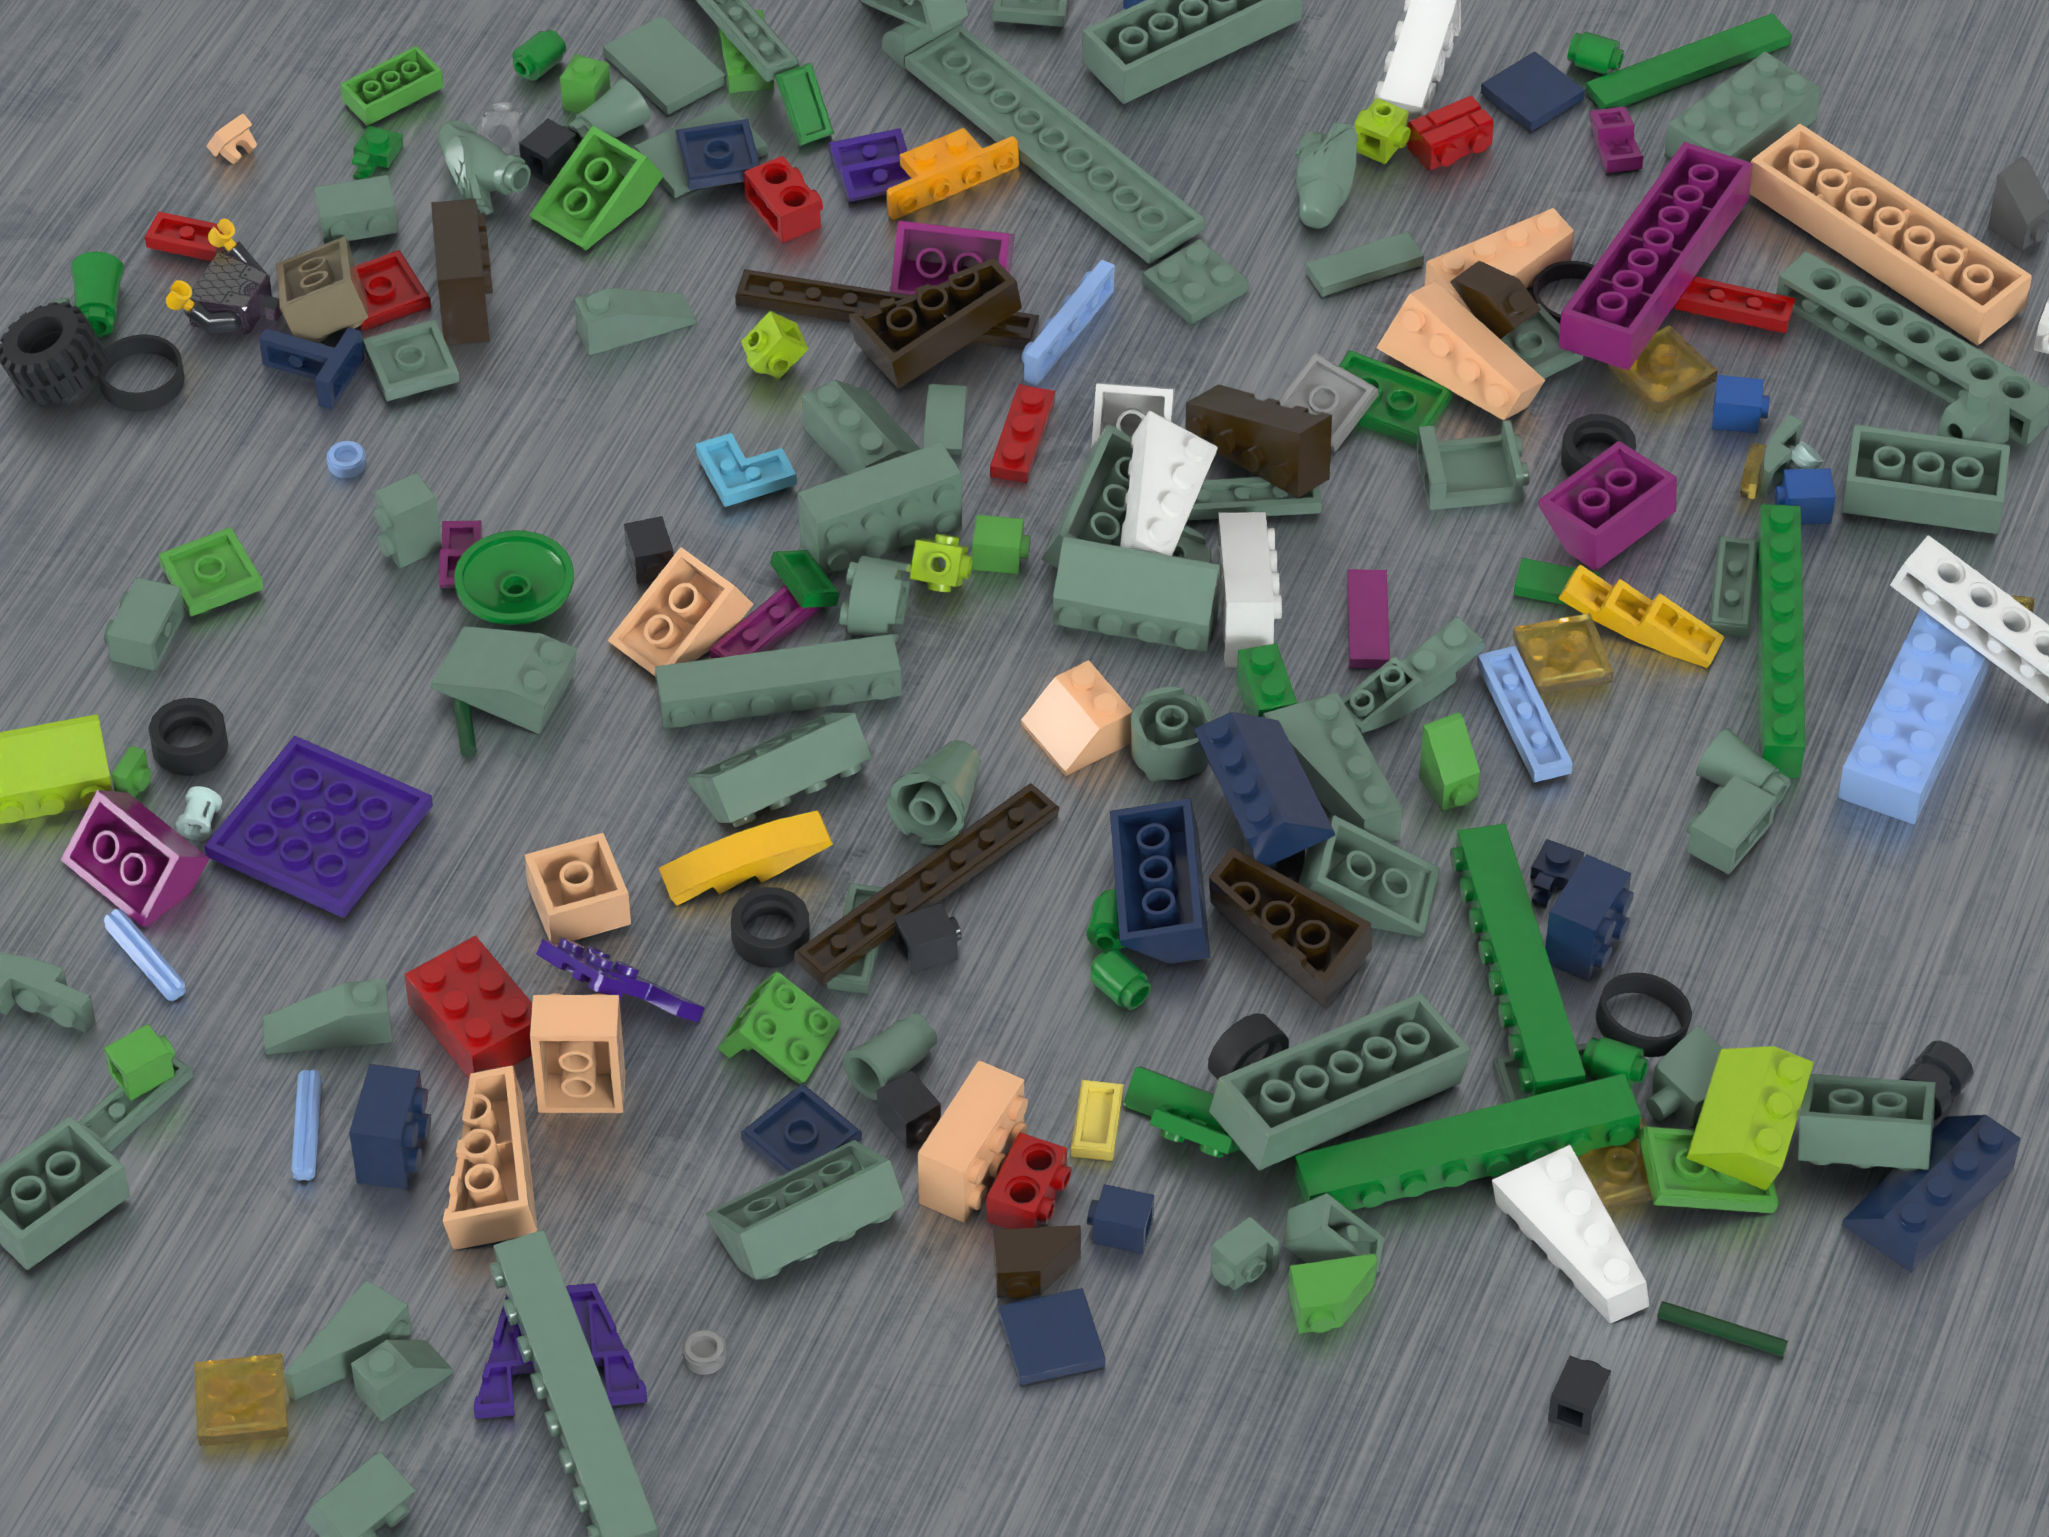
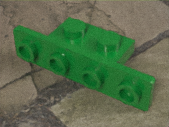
M1142 1066L1134 1069L1124 1099V1106L1151 1116L1149 1125L1161 1129V1136L1176 1142H1184L1186 1138L1199 1143L1200 1151L1215 1157H1223L1224 1153L1230 1154L1238 1150L1242 1151L1209 1112L1214 1097L1213 1093Z

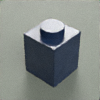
M1104 1184L1099 1200L1092 1199L1087 1216V1225L1093 1226V1243L1143 1254L1154 1220V1195Z

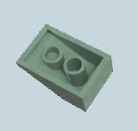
M464 626L431 681L430 688L540 734L573 678L578 649L542 633Z
M1333 815L1329 822L1335 832V836L1307 849L1299 884L1371 923V928L1421 937L1425 932L1440 868Z

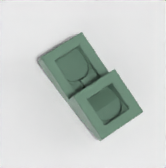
M929 384L923 448L942 442L949 454L962 455L967 386Z
M1791 414L1777 428L1766 450L1760 484V495L1764 498H1767L1775 490L1776 486L1782 484L1784 470H1790L1793 450L1789 449L1791 445L1796 446L1800 440L1802 421Z

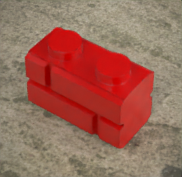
M1472 95L1409 121L1407 127L1411 129V133L1407 142V148L1416 158L1419 157L1420 163L1428 171L1440 166H1450L1459 158L1473 152L1476 154L1481 153L1492 145L1493 118L1484 109H1481V105Z

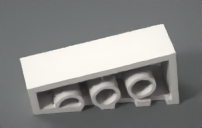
M1405 0L1404 12L1407 14L1404 21H1398L1394 35V42L1397 45L1395 51H1388L1384 65V72H1387L1385 81L1379 80L1374 100L1379 98L1409 111L1408 122L1428 114L1436 90V83L1433 81H1441L1444 73L1445 58H1450L1454 45L1452 43L1453 38L1458 36L1461 30V0Z
M1149 410L1132 435L1131 447L1133 448V454L1128 468L1130 482L1129 490L1125 496L1124 507H1127L1126 519L1122 524L1120 547L1172 556L1218 447Z
M1266 512L1219 513L1218 557L1220 565L1221 609L1223 612V642H1225V668H1237L1238 650L1273 644L1274 619L1282 618V598L1279 595L1280 583L1279 572H1277V550H1275V529L1267 528Z
M1570 1145L1492 1180L1496 1205L1506 1215L1509 1214L1515 1220L1520 1230L1530 1241L1534 1240L1547 1254L1551 1263L1558 1270L1561 1269L1573 1281L1576 1289L1610 1324L1650 1306L1646 1280Z

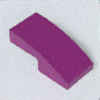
M1626 107L1589 111L1595 143L1606 173L1643 169V155L1634 139V123Z
M481 520L442 521L440 588H455L454 575L459 559L470 546L482 539L483 527Z

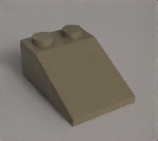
M346 236L276 263L280 309L293 336L319 343L325 340L329 334L341 329L357 328L364 320L369 318L366 298Z

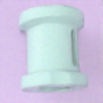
M195 786L187 791L185 798L187 806L184 814L177 818L175 825L177 831L182 836L190 840L204 841L211 836V821L214 813L221 809L222 799L220 795L209 788Z

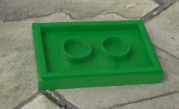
M1351 350L1347 352L1339 364V367L1378 388V397L1357 424L1417 446L1418 427L1434 426L1453 396L1451 390L1437 382Z

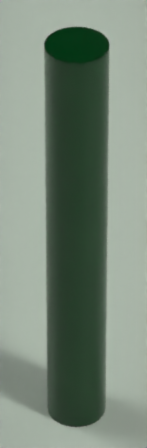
M453 698L461 754L467 757L476 754L477 748L470 704Z
M1662 1301L1658 1310L1657 1318L1784 1357L1788 1346V1340Z

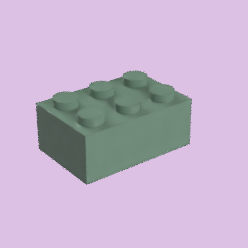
M1811 1074L1800 1111L1798 1160L1810 1161L1816 1165L1842 1163L1853 1164L1859 1168L1883 1166L1896 1167L1902 1171L1929 1170L1936 1082Z
M69 1116L0 1165V1244L25 1269L29 1270L130 1197L124 1165L77 1121Z

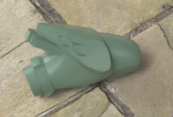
M451 120L440 128L438 140L445 157V162L463 198L476 199L477 211L480 213L485 212V216L494 212L490 191H499L502 194L509 195L510 192L519 193L526 188L531 173L529 166L525 164L521 157L516 155L508 156L488 138L477 134V129L473 125Z
M1334 123L1328 135L1318 131L1306 133L1301 137L1299 147L1295 150L1298 159L1296 187L1300 196L1299 214L1301 221L1306 226L1315 229L1328 226L1335 217L1338 208L1345 203L1349 195L1357 163V148L1355 145L1358 141V135L1355 132L1356 129L1348 123Z

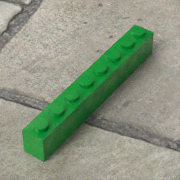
M1761 504L1756 535L1758 540L1759 755L1779 768V772L1788 778L1800 779L1805 752L1801 506Z
M1506 823L1457 830L1456 847L1450 849L1451 865L1453 871L1460 872L1462 877L1460 879L1463 903L1469 902L1471 906L1469 921L1472 933H1479L1480 959L1483 965H1489L1491 971L1488 974L1491 995L1493 997L1498 996L1500 1000L1498 1014L1501 1027L1503 1029L1508 1028L1510 1032L1508 1047L1512 1061L1519 1060L1518 1079L1521 1092L1528 1093L1529 1097L1585 1083L1586 1074Z
M1624 1073L1295 1155L1296 1181L1304 1203L1327 1193L1349 1211L1363 1207L1373 1208L1387 1201L1403 1197H1417L1427 1191L1447 1186L1457 1187L1467 1181L1487 1176H1501L1508 1171L1522 1167L1568 1145L1572 1147L1576 1156H1581L1591 1150L1611 1145L1621 1146L1627 1144L1631 1140L1639 1139L1641 1113Z

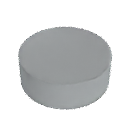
M698 1330L691 1333L683 1342V1361L690 1371L700 1375H708L717 1372L724 1366L727 1359L726 1342L719 1333L712 1330Z

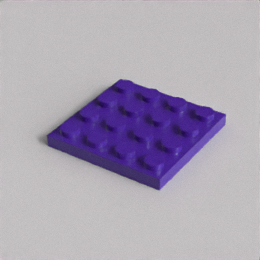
M294 735L205 844V855L221 864L345 918L432 808V795Z

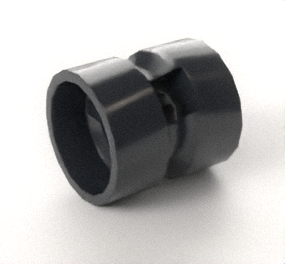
M1932 1041L1899 1080L1936 1082L1934 1120H1937L1953 1102L1952 1097L1960 1094L1970 1082L1974 1072L1972 1064L1966 1055L1957 1047L1943 1041Z

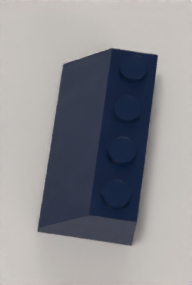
M1230 712L1194 729L1207 761L1256 861L1268 867L1335 836V832L1279 720Z
M1191 798L1110 811L1121 945L1168 964L1211 958L1199 829Z
M1986 1114L1946 1116L1933 1129L1929 1170L1902 1171L1895 1167L1843 1219L1842 1225L1912 1273L2013 1170L2021 1138Z

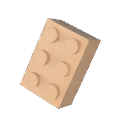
M559 993L533 995L530 1040L538 1113H623L626 1071L619 995H605L601 993L592 995H562Z
M982 1061L977 1062L918 1152L919 1204L965 1223L973 1209L979 1210L982 1207L988 1193V1186L993 1178L997 1177L1018 1133L1027 1134L1028 1125L1024 1123V1114L1028 1106V1099L1024 1098V1079Z

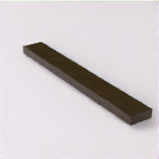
M744 269L735 294V303L740 306L850 323V314L860 310L865 314L880 308L879 303L894 297L896 302L911 295ZM1016 312L972 342L1024 350L1030 341L1034 342L1039 327V315Z
M1032 783L1028 784L796 950L794 961L823 986L894 935L895 918L937 904L1056 818L1059 813V806Z

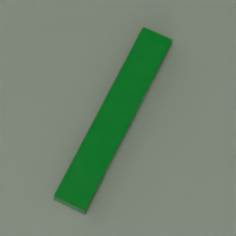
M1771 13L1586 82L1585 92L1599 109L1625 107L1756 58L1763 52L1769 53L1791 45L1792 34Z

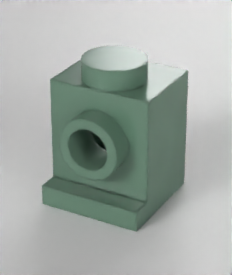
M1249 1216L1212 1244L1211 1271L1219 1283L1224 1286L1229 1285L1233 1290H1236L1246 1281L1252 1282L1256 1280L1266 1267L1271 1272L1278 1268L1280 1242Z

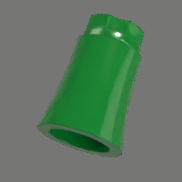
M98 251L83 253L77 256L71 263L75 306L84 313L97 336L101 339L105 335H110L114 329L124 265L117 257L109 253Z

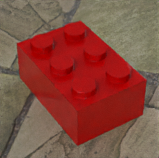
M476 935L404 974L408 1005L469 1079L471 1073L514 1066L532 1056L530 1040L532 1002Z

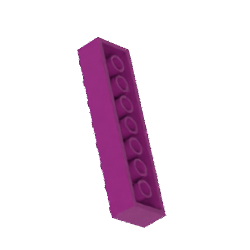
M1683 142L1562 310L1559 348L1611 364L1612 366L1630 370L1748 201L1753 163Z

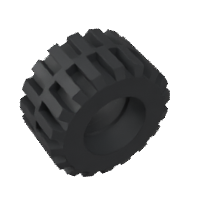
M53 302L44 307L40 305L29 313L25 312L19 316V320L12 322L8 327L9 331L4 333L0 339L2 342L0 344V363L22 397H26L32 403L36 401L39 404H47L50 401L57 403L66 397L71 398L77 395L76 392L81 389L84 390L90 385L89 382L92 379H96L100 373L98 369L103 366L105 361L103 358L105 348L80 308L77 306L72 307L70 303L66 302L60 305L57 302Z

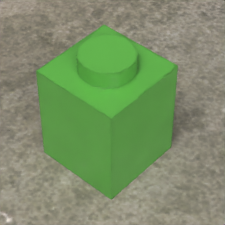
M578 54L574 55L560 77L563 110L579 114L611 88L609 63Z
M977 515L972 542V570L1019 574L1021 560L1029 559L1031 536L1024 535V519Z
M149 1024L104 1048L109 1074L131 1101L175 1077L172 1064L175 1051L165 1035L158 1037Z

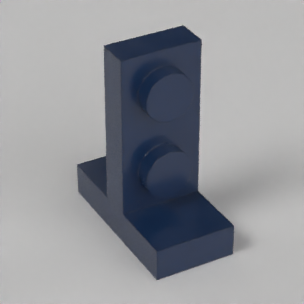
M267 328L259 337L262 364L315 380L318 406L333 410L365 359L362 331L347 328L335 348Z

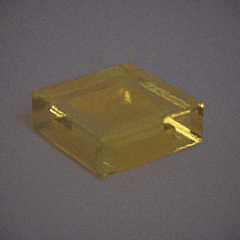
M1758 443L1750 445L1742 476L1740 490L1742 497L1751 499L1756 497L1763 471L1766 445Z

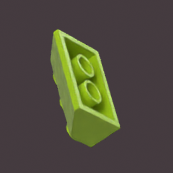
M98 714L0 732V824L14 823L20 820L88 808L97 790L113 791Z
M1776 1046L1721 1049L1686 1158L1767 1190L1783 1168L1814 1062Z

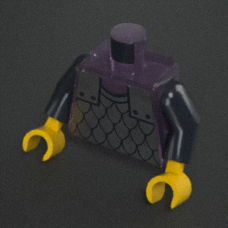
M221 219L217 224L219 231L213 227L208 234V239L213 246L225 247L227 251H219L193 289L185 281L176 280L170 287V293L166 297V305L172 310L183 308L185 310L184 314L189 318L190 325L201 327L209 334L232 332L245 335L251 333L261 317L277 322L283 313L280 309L279 298L272 297L270 276L240 241L235 243L232 239L235 233L233 223L228 219Z

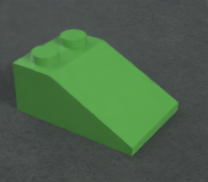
M592 126L529 217L586 251L641 208L664 175L647 156Z

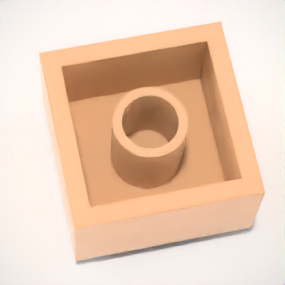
M604 833L524 855L527 886L549 941L558 944L561 938L575 941L631 925L629 893Z

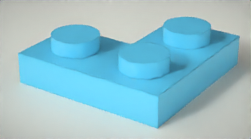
M732 433L696 443V455L724 507L797 485L796 472L783 448L746 459Z

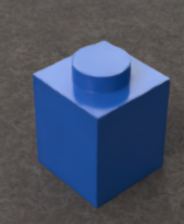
M1717 375L1712 429L1758 434L1760 418H1768L1770 396L1763 395L1764 379Z
M1831 468L1784 470L1782 486L1775 487V505L1801 506V524L1832 523L1836 496Z

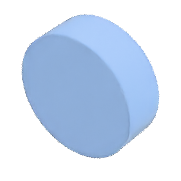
M342 441L334 444L327 452L328 469L334 476L343 479L354 478L360 475L367 465L364 448L353 441Z

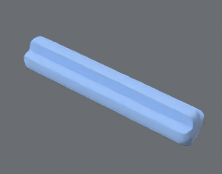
M115 909L104 917L107 931L167 1000L175 1001L186 993L184 980L123 910Z
M315 1069L311 1071L302 1070L298 1074L291 1166L292 1176L297 1181H310L316 1175L322 1080L320 1072Z

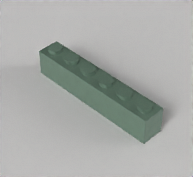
M893 634L655 666L657 697L663 729L902 696L901 667Z

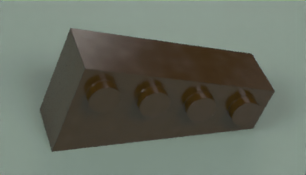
M476 199L431 202L444 340L447 345L488 342L490 338L485 294H493L485 212L477 213Z
M993 258L949 276V281L937 286L926 284L916 288V294L895 302L893 297L879 303L880 308L865 314L860 310L850 314L849 319L855 343L888 379L900 389L1021 310L1022 305L1017 281Z
M1219 384L1186 402L1185 430L1217 446L1216 452L1294 497L1299 498L1330 479L1331 414L1324 412L1318 415L1310 414L1308 408L1297 405L1293 408L1280 405L1279 400L1271 398L1264 401L1258 400L1252 393Z
M1232 847L1209 876L1210 903L1326 1010L1372 950V928L1370 922Z

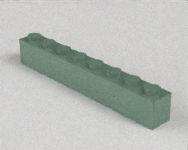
M545 1230L536 1231L494 1245L496 1262L489 1264L491 1275L496 1288L504 1287L508 1296L507 1300H503V1305L509 1324L511 1326L518 1324L522 1336L517 1337V1343L524 1363L532 1361L536 1371L535 1374H531L535 1394L538 1400L546 1398L550 1411L545 1412V1418L552 1438L560 1436L564 1448L559 1450V1456L565 1474L567 1476L574 1474L578 1483V1487L573 1488V1493L580 1513L588 1512L593 1525L587 1526L589 1537H659L658 1527Z

